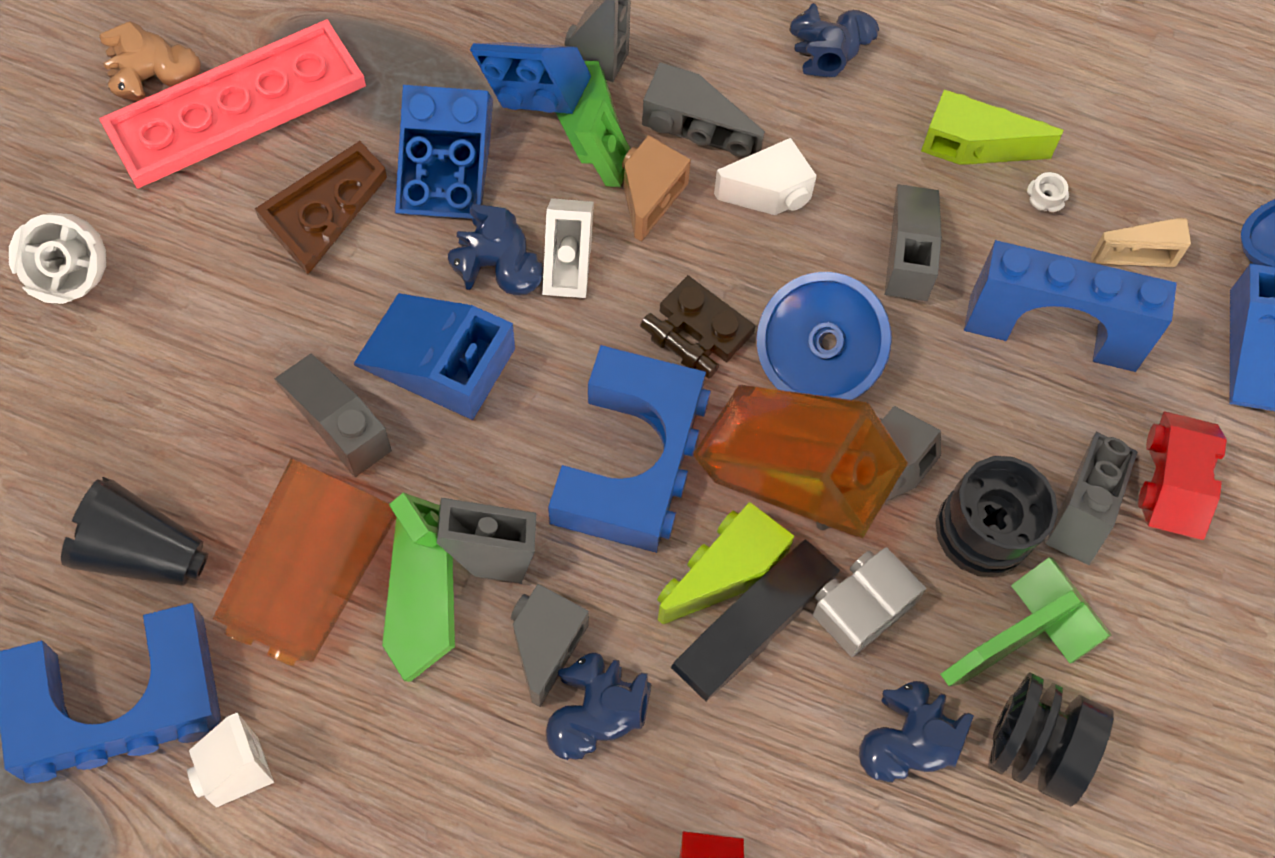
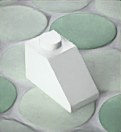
M789 138L718 169L714 195L723 202L777 215L788 209L791 211L798 210L811 200L816 174L793 140Z
M551 198L546 214L542 295L586 298L594 202Z
M238 713L226 717L189 750L194 767L187 769V774L193 791L198 798L205 796L216 808L274 783L258 737Z

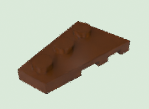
M358 141L256 207L255 211L259 220L308 275L386 180V169L361 141Z

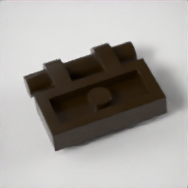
M689 275L660 303L659 312L667 317L668 320L661 321L652 313H649L640 324L642 329L652 335V342L660 348L667 347L682 358L681 364L685 367L706 372L705 377L708 379L719 368V364L709 356L714 353L727 363L754 334L756 326ZM684 330L696 339L698 343L691 344L679 333Z

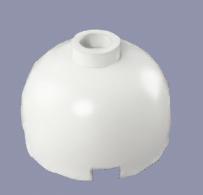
M47 213L30 219L15 231L9 245V266L13 274L17 273L20 281L25 285L22 288L29 295L46 303L63 304L85 296L100 282L106 268V249L100 234L87 221L73 214Z

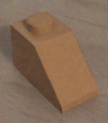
M649 135L638 148L634 146L628 151L622 163V168L624 169V192L634 237L641 242L688 185L691 159Z

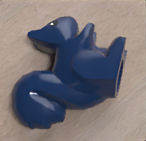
M813 3L809 9L793 19L789 30L793 36L802 40V42L795 44L794 50L811 55V58L802 66L803 74L836 77L845 68L847 62L858 54L860 45H869L872 40L877 39L879 26L870 14L854 9L843 12L838 17L836 23L823 21L820 18L817 5Z
M472 204L470 213L474 217L472 222L476 230L475 232L457 231L458 243L462 247L454 248L448 253V262L452 269L463 279L465 288L470 290L473 287L481 266L496 267V282L506 293L525 295L534 291L543 279V263L538 261L537 254L526 252V237L520 226L516 223L515 215L506 208Z
M598 653L586 654L570 667L558 670V675L564 684L585 691L582 705L564 706L556 710L548 719L545 730L546 742L549 749L559 758L565 760L583 759L585 754L596 750L597 741H613L621 738L633 729H641L644 726L651 692V683L647 682L648 673H639L632 683L623 682L621 680L622 667H620V661L613 660L605 673L604 659Z
M921 681L907 683L896 690H884L882 693V703L906 719L901 730L881 727L873 729L864 735L859 746V760L865 772L875 780L893 783L895 779H905L908 776L909 769L933 772L947 766L956 767L974 715L964 713L956 721L947 718L943 714L946 695L941 693L931 704H928L930 690L928 685Z

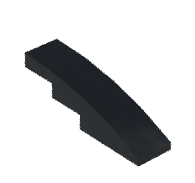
M806 539L803 540L709 626L673 662L671 669L707 702L762 653L770 641L800 615L806 604L827 583L836 578L840 569Z

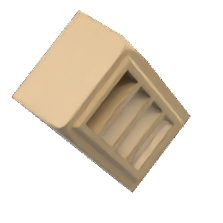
M1176 218L1104 232L1091 254V261L1096 264L1176 267L1191 244L1187 218Z

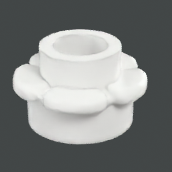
M1052 172L1039 175L1036 180L1031 181L1027 188V193L1031 196L1029 199L1030 203L1041 211H1060L1065 206L1064 201H1067L1069 198L1066 180L1059 174Z

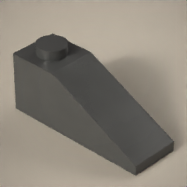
M594 0L584 11L578 24L570 26L565 38V46L577 47L584 61H599L606 80L614 82L629 54L631 0Z
M312 353L274 378L277 385L354 477H357L392 451L386 428L358 395Z

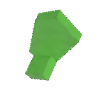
M584 61L591 74V78L572 114L558 112L556 114L581 163L593 164L605 186L621 187L624 179L622 163L631 148L621 131L606 78L599 61Z
M403 492L389 504L397 519L382 646L403 680L411 682L455 647L453 557L436 543L440 505Z
M1048 557L1011 585L1032 614L978 646L940 675L949 687L964 684L1045 631L1071 664L1108 639L1112 634L1052 557Z

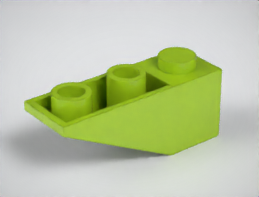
M944 89L921 152L959 165L1051 159L1064 130L1051 126L1046 122L1036 121L1010 112L1005 108L995 107L971 99L966 95L956 94Z
M751 502L739 514L732 510L718 527L717 533L720 536L710 547L706 544L701 545L693 554L687 564L690 571L680 582L673 578L662 590L657 599L661 603L659 605L658 621L666 624L745 593L789 553L794 535Z

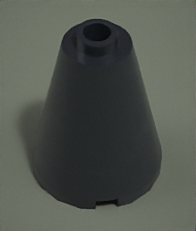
M102 477V480L97 479L91 485L79 504L72 519V522L77 523L74 535L75 540L65 537L60 558L62 565L75 570L184 586L189 578L198 580L207 562L208 553L202 551L203 541L116 481Z

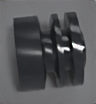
M992 456L976 462L955 486V489L941 504L935 521L937 540L945 555L960 569L977 576L998 577L1013 571L1053 530L1058 514L1056 495L1047 478L1030 463L1011 456Z
M1029 672L1018 689L1009 697L999 716L993 733V747L988 767L1002 775L1015 758L1012 778L1014 781L1022 783L1031 774L1035 766L1040 767L1037 788L1039 792L1072 807L1085 793L1097 771L1111 734L1114 711L1082 695H1078L1063 712L1060 710L1063 687L1052 683L1040 699L1044 679Z

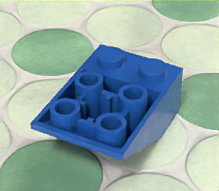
M403 85L395 204L396 214L474 218L470 213V207L472 204L482 205L491 138L493 98L488 91Z
M1250 263L1230 289L1229 404L1275 411V267Z
M398 293L358 355L354 365L473 420L515 350L513 323L473 305Z

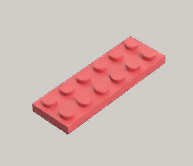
M328 19L100 117L99 120L136 189H139L364 88L366 83L364 75Z

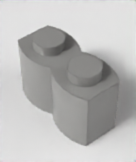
M887 547L875 555L871 551L864 553L850 567L853 575L841 583L837 579L831 580L815 596L818 603L813 617L851 658L866 648L884 630L913 608L927 589Z

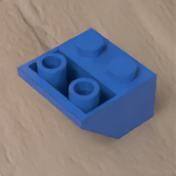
M497 42L473 43L470 48L471 53L503 108L572 114L591 78V74L577 47Z

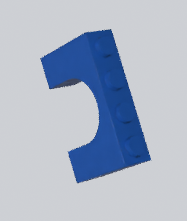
M995 240L970 295L964 331L1007 341L1018 318L1025 312L1041 307L1072 308L1086 312L1100 320L1092 362L1136 372L1172 322L1177 282Z
M600 345L588 382V404L629 414L644 420L659 435L664 451L653 467L638 476L630 478H610L562 465L548 506L549 524L657 553L661 538L669 540L673 530L676 512L669 511L673 496L681 498L686 484L688 471L681 469L684 456L693 457L700 430L693 429L696 415L704 417L707 410L711 391L703 389L706 372Z
M189 603L143 615L151 665L148 686L141 699L131 710L121 717L106 723L84 724L73 721L70 718L64 703L58 654L45 642L38 641L0 651V733L5 770L26 783H39L55 778L57 776L56 771L74 766L81 770L93 769L107 764L108 758L124 753H127L129 756L146 755L159 749L158 744L177 739L181 743L199 741L205 737L222 720L204 617L195 605Z

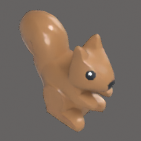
M129 21L99 35L101 43L110 46L106 50V54L111 59L103 63L106 69H111L107 72L111 78L108 82V88L111 93L120 98L136 102L146 98L142 82L155 75L164 85L169 87L199 75L201 62L191 48H185L180 44L170 47L161 36L145 31L136 23Z

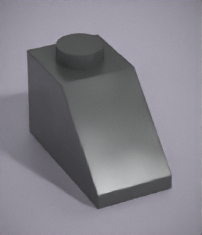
M441 498L436 543L475 577L522 584L535 553L536 513Z
M537 584L530 596L523 594L518 600L511 614V620L514 621L515 641L531 701L533 704L541 707L559 677L558 670L565 667L588 628L589 611Z

